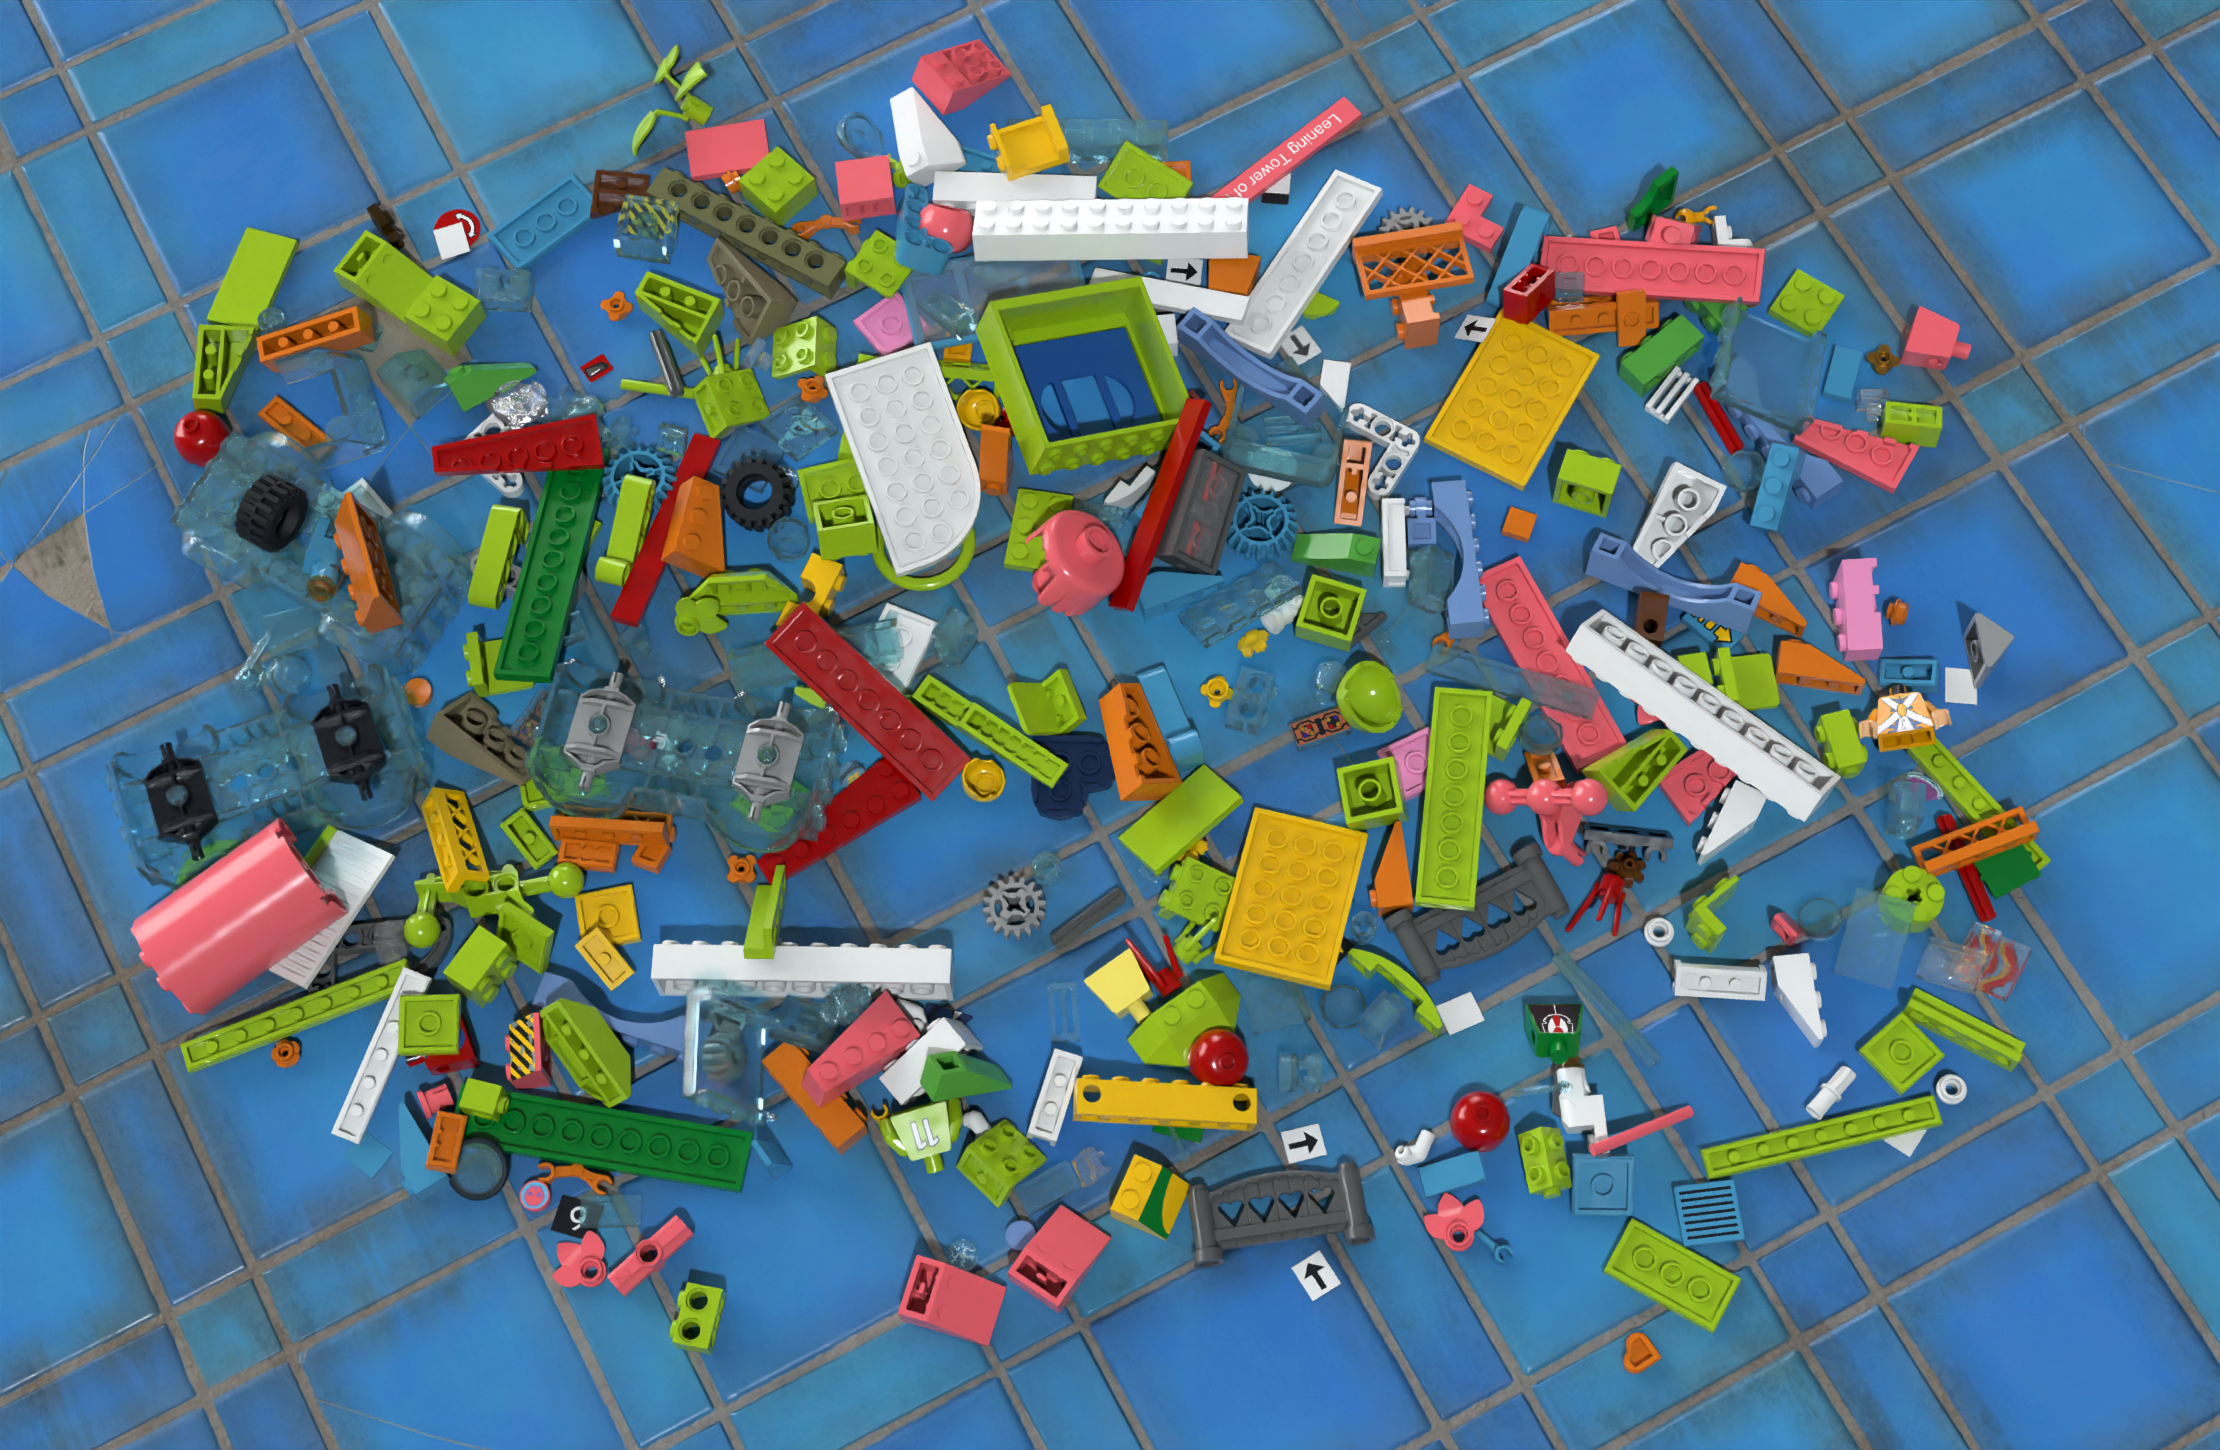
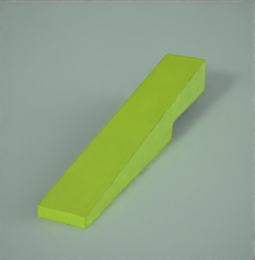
M929 674L912 696L914 704L1051 789L1054 788L1069 767L1060 758L977 703H971Z

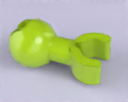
M887 154L889 155L890 167L895 170L892 177L894 185L902 189L907 184L913 183L906 177L901 159L899 158V162H896L895 159L891 158L890 154Z

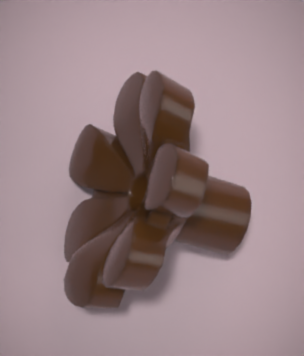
M1631 851L1627 856L1622 852H1618L1614 855L1615 861L1608 863L1607 869L1610 872H1615L1614 875L1621 877L1625 881V888H1632L1634 881L1639 884L1644 881V875L1640 871L1646 869V863L1644 860L1637 861V854Z

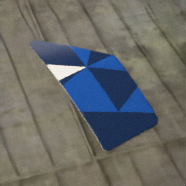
M927 1003L925 1007V1014L929 1024L937 1018L942 1019L943 1017L962 1021L964 1024L973 1019L971 1015Z

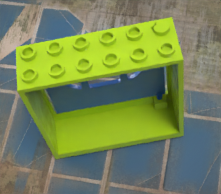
M1141 276L989 302L975 331L1030 475L1041 474L1044 476L1056 470L1066 469L1071 471L1082 465L1092 464L1097 466L1108 460L1117 459L1118 461H1123L1135 455L1149 456L1156 451L1168 450L1189 395ZM1104 375L1119 382L1128 391L1132 399L1134 416L1128 427L1123 426ZM1093 376L1114 430L1082 436L1061 381ZM1048 385H1051L1071 437L1055 430L1043 414L1041 397Z

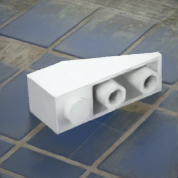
M1735 780L1732 789L1725 788L1719 801L1724 806L1720 813L1714 811L1707 826L1712 831L1708 838L1702 836L1695 851L1700 854L1697 864L1702 865L1753 829L1767 799L1760 790L1738 780Z
M1809 953L1773 956L1769 963L1773 994L1814 1048L1819 1047L1824 1039L1823 1037L1827 1036L1825 1020L1820 1019L1819 1015L1822 1000L1820 991H1815L1814 980L1817 978L1815 963L1810 962Z

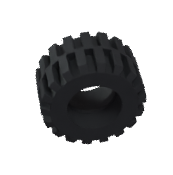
M758 457L757 460L747 458V463L744 464L741 461L735 464L737 468L734 471L730 468L726 472L729 475L728 479L723 478L721 482L724 486V489L720 490V496L723 498L721 503L727 511L726 513L739 526L751 532L752 529L756 532H764V529L774 530V525L777 523L781 526L785 523L782 520L785 515L789 517L792 513L789 510L790 506L795 504L793 499L795 490L791 486L790 478L774 462L770 460L767 462L764 458ZM757 481L769 482L772 486V496L769 502L762 508L748 509L744 505L743 500L746 489Z
M273 474L260 477L247 490L239 504L235 520L236 533L239 537L269 553L279 552L295 538L301 529L308 509L306 492Z

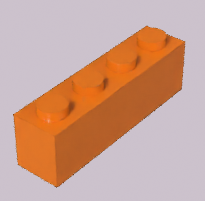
M357 306L256 337L260 363L274 373L375 342L371 317Z
M788 1038L761 1062L765 1070L841 1156L868 1133L864 1124L868 1120L857 1107L852 1110L845 1101L848 1100V1097L845 1093L821 1108L816 1106L801 1086L807 1069L812 1065L807 1059L810 1054L800 1042L795 1045Z

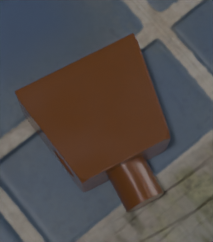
M1641 591L1635 604L1632 630L1660 649L1664 639L1670 595Z

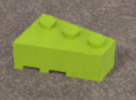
M649 271L645 273L635 292L639 308L701 359L712 340V336L725 316L721 299Z
M199 324L192 394L195 411H210L214 414L225 413L257 346L255 327Z
M1651 729L1581 771L1588 779L1597 780L1604 785L1608 793V802L1616 811L1635 812L1688 751V748L1670 729Z

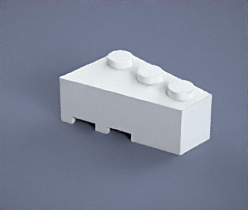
M945 1017L942 1019L937 1018L927 1027L928 1032L921 1039L917 1038L905 1048L906 1053L899 1060L896 1058L885 1066V1073L879 1079L901 1105L912 1106L927 1094L920 1084V1080L928 1055L950 1051L967 1055L973 1049L978 1053L984 1048L962 1021Z

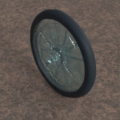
M471 1137L463 1140L456 1174L447 1173L451 1179L449 1183L456 1193L469 1200L481 1201L495 1196L504 1187L509 1174V1164L504 1151L498 1144L487 1138Z

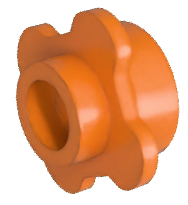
M619 291L615 292L613 297L608 300L604 299L600 303L601 309L607 312L609 320L613 322L623 320L633 310L632 304L625 300L624 293Z
M819 375L809 379L801 378L797 383L798 388L802 391L801 399L808 403H817L828 396V391L823 385L824 378Z
M732 855L728 858L727 863L730 866V872L727 874V879L730 883H752L756 879L754 871L756 859L754 856L748 855L738 858L736 855ZM744 867V871H739V868Z

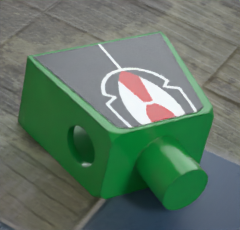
M1583 1004L1525 1005L1524 1030L1535 1056L1551 1058L1553 1063L1563 1064L1569 1057H1577L1579 1055Z

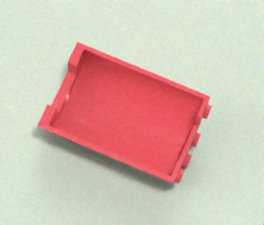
M282 817L273 821L133 922L131 931L142 950L139 953L141 960L147 967H152L157 973L158 977H156V980L160 987L166 992L170 990L182 1002L190 1014L195 1012L200 1015L207 1014L349 913L333 889H325L293 845L298 840Z

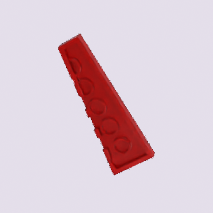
M596 414L431 447L434 472L437 476L605 468Z
M883 757L756 863L769 885H772L776 865H785L786 880L918 803L922 800L921 795L913 783Z

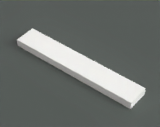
M1095 267L1089 285L1139 276ZM1141 276L1152 305L1156 309L1188 314L1195 307L1213 320L1238 325L1244 324L1251 304L1250 297Z
M403 967L331 1134L361 1145L399 1057L400 996L426 995L432 978Z

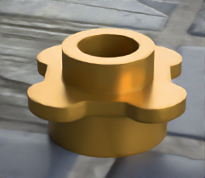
M1885 344L1881 345L1879 350L1869 352L1866 357L1872 370L1879 375H1885L1891 371L1892 367H1898L1900 364V358L1894 356L1890 351V346Z

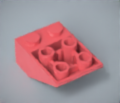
M980 39L921 56L911 80L944 116L963 110L1010 78L1011 73Z
M1060 1205L1007 1272L1009 1280L1060 1314L1110 1242L1111 1237L1063 1205Z
M917 1255L898 1315L901 1321L989 1347L1007 1287L947 1263Z

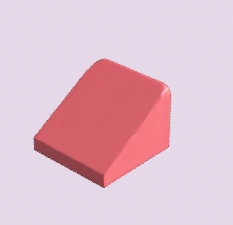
M1786 912L1777 913L1770 923L1771 929L1788 946L1793 945L1805 933Z

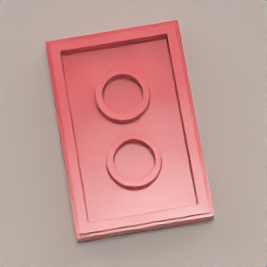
M764 119L685 131L692 182L721 178L723 174L727 173V169L731 173L736 170L739 175L746 174L769 154Z

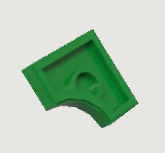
M1673 166L1652 181L1649 190L1642 200L1629 211L1627 227L1633 232L1650 220L1652 213H1660L1673 202L1679 172Z

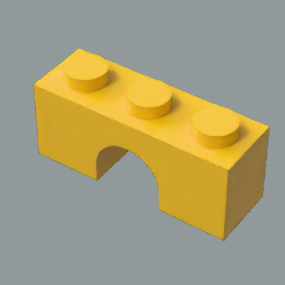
M812 553L800 578L803 588L815 593L814 598L807 604L824 619L825 616H830L835 605L834 598L837 592L843 591L847 577L845 576L842 564L830 559L822 560L820 555ZM787 601L776 623L777 629L800 604Z

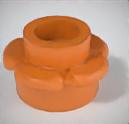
M727 169V173L721 176L723 182L732 195L738 191L741 193L738 181L741 178L736 170L731 173Z
M1901 599L1889 604L1886 619L1890 620L1891 626H1895V624L1903 626L1909 612V604L1902 602Z
M281 1040L277 1042L276 1048L272 1049L271 1058L273 1061H276L278 1067H292L300 1059V1047L295 1041ZM288 1051V1055L284 1056L283 1053Z

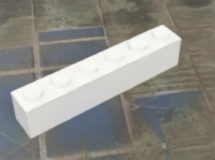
M935 171L933 204L959 208L970 212L971 216H975L977 201L1097 199V176L1030 174L1008 182L1005 173Z

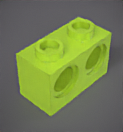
M687 1282L685 1290H681L678 1296L677 1308H680L678 1320H673L670 1327L669 1337L673 1338L672 1343L676 1348L712 1355L727 1297L723 1289ZM698 1297L708 1298V1303L703 1309L696 1310L693 1308V1303ZM690 1327H699L700 1334L697 1338L693 1340L685 1338L686 1331Z

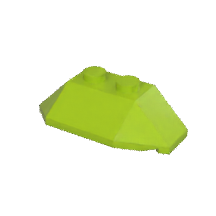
M759 568L749 569L747 572L725 570L724 573L711 574L688 597L694 602L702 598L717 600L720 607L716 616L782 612L787 601L800 604L798 595L770 571Z
M1224 973L1199 980L1150 1014L1127 1041L1146 1065L1156 1064L1186 1068L1189 1066L1187 1061L1189 1048L1203 1031L1220 1028L1235 1034L1241 995Z
M560 998L540 1010V1015L543 1018L545 1040L580 1089L593 1098L603 1101V1104L608 1108L631 1096L630 1055L595 1007Z

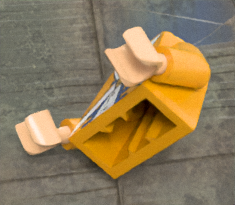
M1897 684L1889 689L1890 696L1881 697L1878 700V708L1871 711L1867 720L1859 722L1860 739H1863L1865 736L1873 737V739L1878 737L1880 752L1936 744L1934 727L1937 730L1944 725H1952L1950 712L1948 709H1937L1929 701H1924L1921 693H1907L1906 686Z

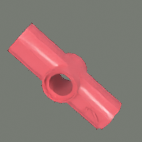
M675 1215L652 1237L641 1241L636 1246L635 1252L606 1277L626 1297L649 1275L661 1270L666 1260L687 1243L694 1234ZM647 1251H658L654 1261L644 1262L643 1258Z

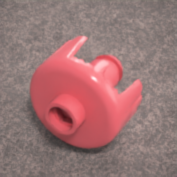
M1079 510L1061 511L1052 516L1026 539V543H1028L1031 539L1042 536V547L1046 551L1045 559L1047 562L1034 573L1032 587L1039 595L1037 600L1043 606L1054 604L1051 607L1053 612L1062 613L1066 611L1064 615L1070 617L1083 615L1114 592L1122 582L1125 570L1122 549L1110 529L1089 513Z

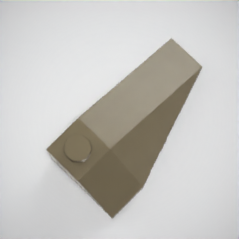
M717 237L706 258L717 286H722L725 293L724 303L726 308H731L735 319L732 322L735 329L749 345H755L774 333L778 328L786 325L797 302L782 285L722 237Z
M472 691L435 714L426 738L447 755L521 787L539 775L540 769L524 748L514 743L511 739L512 733L508 727H502L498 722L496 711Z

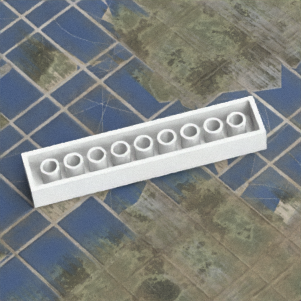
M1238 197L977 201L972 232L975 261L1248 258L1249 201L1248 198Z
M1604 609L1580 625L1565 650L1576 663L1588 667L1595 672L1598 679L1609 682L1618 689L1622 696L1637 702L1646 713L1658 717L1666 723V726L1671 731L1686 737L1695 748L1707 752L1714 757L1716 763L1723 767H1728L1738 775L1741 781L1746 784H1752L1762 792L1765 798L1780 804L1790 816L1796 819H1801L1805 822L1825 802L1841 778L1838 774Z
M666 940L662 944L653 945L651 979L660 996L877 999L886 990L893 1000L901 998L903 1000L954 1001L955 963L952 950L947 949L943 945L917 948L915 945L903 944L899 948H887L884 944L858 947L855 944L844 943L840 944V947H828L824 943H812L809 947L798 946V944L792 942H784L776 947L774 959H744V945H739V943L732 941L722 942L721 945H710L705 941H694L692 945L680 944L677 941Z

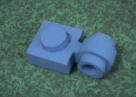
M1415 497V500H1409V516L1415 518H1407L1408 549L1436 548V518H1427L1432 516V500H1427L1426 497Z

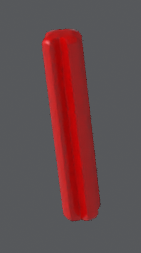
M1706 381L1697 384L1694 387V393L1731 455L1742 452L1744 444L1711 387Z

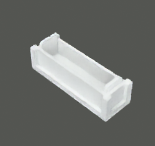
M1382 498L1380 510L1383 587H1405L1406 580H1410L1412 577V571L1406 570L1405 516L1409 515L1410 506H1405L1404 498Z
M1674 960L1676 970L1675 982L1672 983L1674 996L1765 1001L1767 982L1765 965L1743 967L1681 963V960Z
M1054 1049L1026 1138L1032 1139L1036 1137L1050 1142L1049 1145L1056 1146L1083 1057Z

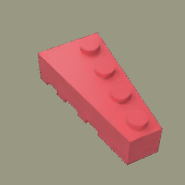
M885 990L807 1069L801 1086L816 1106L821 1108L884 1070L885 1066L896 1058L899 1060L906 1053L905 1048L913 1040L920 1038L921 1035Z

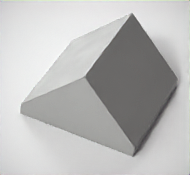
M1981 613L1974 614L1963 635L1974 689H1978L1983 685L2003 659L2015 638L2014 635Z

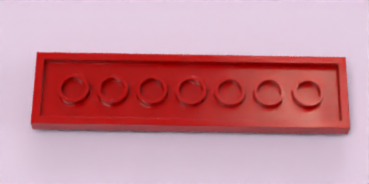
M802 602L764 643L766 647L932 802L961 773L964 766L972 760L963 749L806 602Z

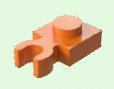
M675 827L671 828L669 844L676 839ZM639 845L631 861L633 866L659 874L672 850L670 845L656 847Z

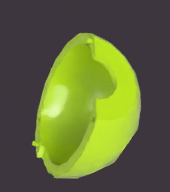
M1361 661L1353 666L1341 680L1336 692V701L1341 716L1351 727L1363 733L1378 734L1394 728L1401 718L1403 710L1400 692L1394 680L1396 677L1387 667L1376 661Z

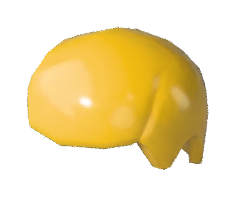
M969 389L958 399L956 412L963 425L971 430L981 431L982 424L992 426L997 424L1000 419L1001 406L998 398L990 391Z
M978 757L973 758L964 766L961 776L964 792L969 798L977 802H992L1002 795L1006 784L1004 771L993 760H980Z

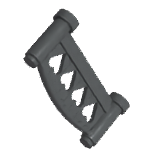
M1538 843L1528 845L1512 856L1517 867L1476 887L1474 911L1435 908L1415 918L1410 908H1405L1384 920L1387 930L1396 936L1421 982H1424L1426 986L1432 985L1441 979L1439 973L1442 970L1469 965L1489 958L1524 938L1546 917L1553 916L1555 920H1559L1570 913L1567 900L1541 857L1544 853ZM1514 890L1535 901L1536 908L1531 911L1526 910V913L1522 916L1516 915L1513 911ZM1489 904L1508 913L1511 918L1510 922L1506 924L1500 923L1497 929L1490 928L1487 924ZM1463 917L1482 926L1485 934L1481 937L1475 936L1471 942H1465L1462 939ZM1437 930L1456 939L1459 942V947L1456 950L1449 949L1446 955H1439L1436 952Z
M1347 1162L1340 1164L1337 1173L1290 1170L1255 1175L1233 1182L1212 1192L1207 1190L1206 1185L1189 1187L1187 1199L1196 1249L1193 1252L1194 1266L1196 1268H1211L1225 1262L1223 1250L1344 1232L1346 1245L1357 1246L1373 1242L1376 1239L1374 1226L1369 1224L1360 1171L1356 1167V1163ZM1328 1187L1334 1191V1196L1326 1214L1309 1198L1308 1194L1311 1190L1316 1189L1321 1192L1324 1188ZM1295 1192H1300L1304 1195L1303 1203L1296 1218L1279 1202L1278 1199L1282 1194L1291 1196ZM1268 1196L1274 1200V1205L1265 1223L1249 1207L1248 1203L1251 1199L1257 1198L1261 1201L1264 1197ZM1235 1201H1240L1244 1204V1209L1236 1226L1233 1227L1219 1212L1218 1208L1222 1203L1231 1205Z

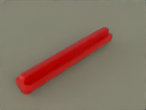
M1944 814L1936 819V824L1942 836L1958 830L1951 814ZM1957 838L1950 842L1948 849L1954 851L1966 845L1963 840ZM1970 864L1957 869L1979 921L1987 923L1995 919L1996 913L1982 882L1979 880L1980 877L1975 866Z

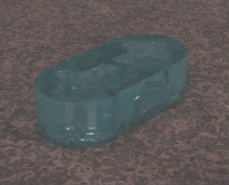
M1083 501L1074 503L1073 510L1093 515L1109 529H1121L1124 526L1126 512L1120 507Z

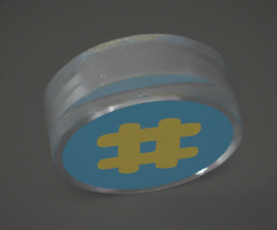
M850 761L838 770L836 780L843 788H846L865 773L866 770L859 761Z

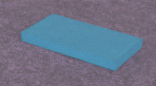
M571 173L487 234V238L511 266L522 275L597 220L590 219L593 195Z

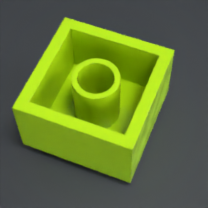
M778 146L738 180L742 197L765 217L774 221L780 228L818 195L815 178Z
M438 275L434 277L403 315L411 332L453 357L486 318L480 300Z
M1567 449L1557 478L1552 502L1606 518L1622 465L1609 458L1600 459L1590 456L1583 450Z
M867 494L812 503L815 530L822 560H838L842 557L866 556L870 553L878 552L875 525Z
M1312 574L1296 623L1295 637L1350 652L1366 600L1367 590Z
M1393 756L1337 768L1345 820L1350 829L1362 831L1395 824V821H1409L1400 767Z
M479 925L443 971V974L456 991L481 1008H484L487 1002L491 1003L496 998L503 981L511 978L515 973L519 961L506 942Z

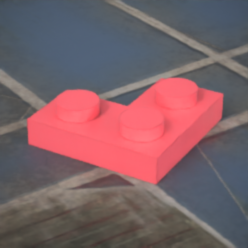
M1469 184L1445 223L1461 221L1464 241L1491 254L1503 235L1504 228L1483 218L1484 213L1493 200V195Z

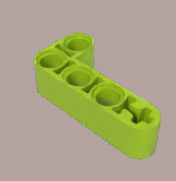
M631 474L625 475L621 485L607 555L601 556L596 565V581L624 587L645 541L656 490L655 480Z
M493 504L469 587L468 603L470 606L495 610L500 608L517 545H524L529 534V522L522 508Z

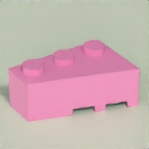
M1877 558L1842 560L1833 582L1829 584V595L1831 599H1835L1836 606L1833 609L1834 625L1839 627L1837 649L1838 652H1842L1843 661L1878 660L1883 650L1881 612H1877L1875 595L1879 594V585H1873L1872 572L1877 567Z

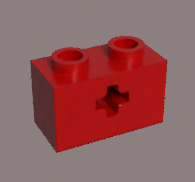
M1530 263L1503 289V318L1528 325L1555 298V269Z

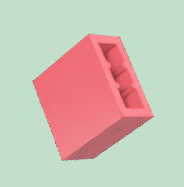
M889 155L835 162L843 221L897 214Z

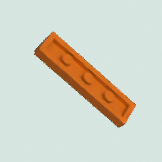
M1594 295L1553 299L1544 308L1547 313V329L1560 336L1617 331L1616 296ZM1646 298V329L1659 328L1658 299Z
M2020 806L1913 846L1911 851L1919 868L1926 870L1927 874H1933L1935 877H1938L2011 848L2034 841L2040 830L2035 820L2029 822L2023 807ZM2018 816L2022 824L2021 826L2010 830L2003 829L2006 820ZM2002 822L2000 827L1994 825ZM1984 828L1997 832V835L1981 841L1975 839L1978 830ZM1974 832L1972 837L1967 836L1968 834ZM1957 838L1970 843L1968 846L1954 851L1948 849L1950 842ZM1946 843L1945 848L1938 846ZM1933 849L1942 853V855L1924 861L1921 852Z
M560 807L558 816H551L549 828L555 841H562V837L617 842L620 845L667 846L674 816L673 813Z

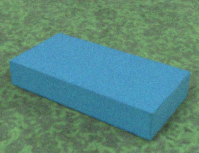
M1839 345L1835 346L1822 397L1849 404L1863 354L1862 351Z

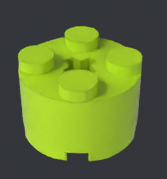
M1913 865L1900 869L1888 879L1879 895L1878 903L1881 918L1889 928L1898 933L1923 932L1932 925L1944 904L1945 890L1933 874H1927L1924 869Z

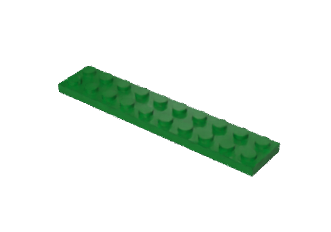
M602 448L606 468L608 467L611 455L609 448ZM604 468L547 472L493 673L496 680L552 684L603 487Z
M466 1084L461 1085L455 1114L468 1116L463 1140L471 1137H483L494 1141L506 1154L571 1165H582L588 1168L742 1194L752 1150L751 1141L754 1140L755 1136L753 1132L506 1091L508 1093L507 1097L510 1099L507 1112L501 1114L499 1122L464 1114L459 1107V1103ZM482 1143L465 1145V1147L496 1152L490 1146Z

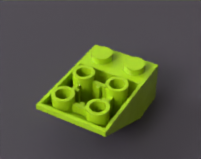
M367 230L364 231L333 270L342 288L405 324L407 322L403 315L434 279L391 244Z

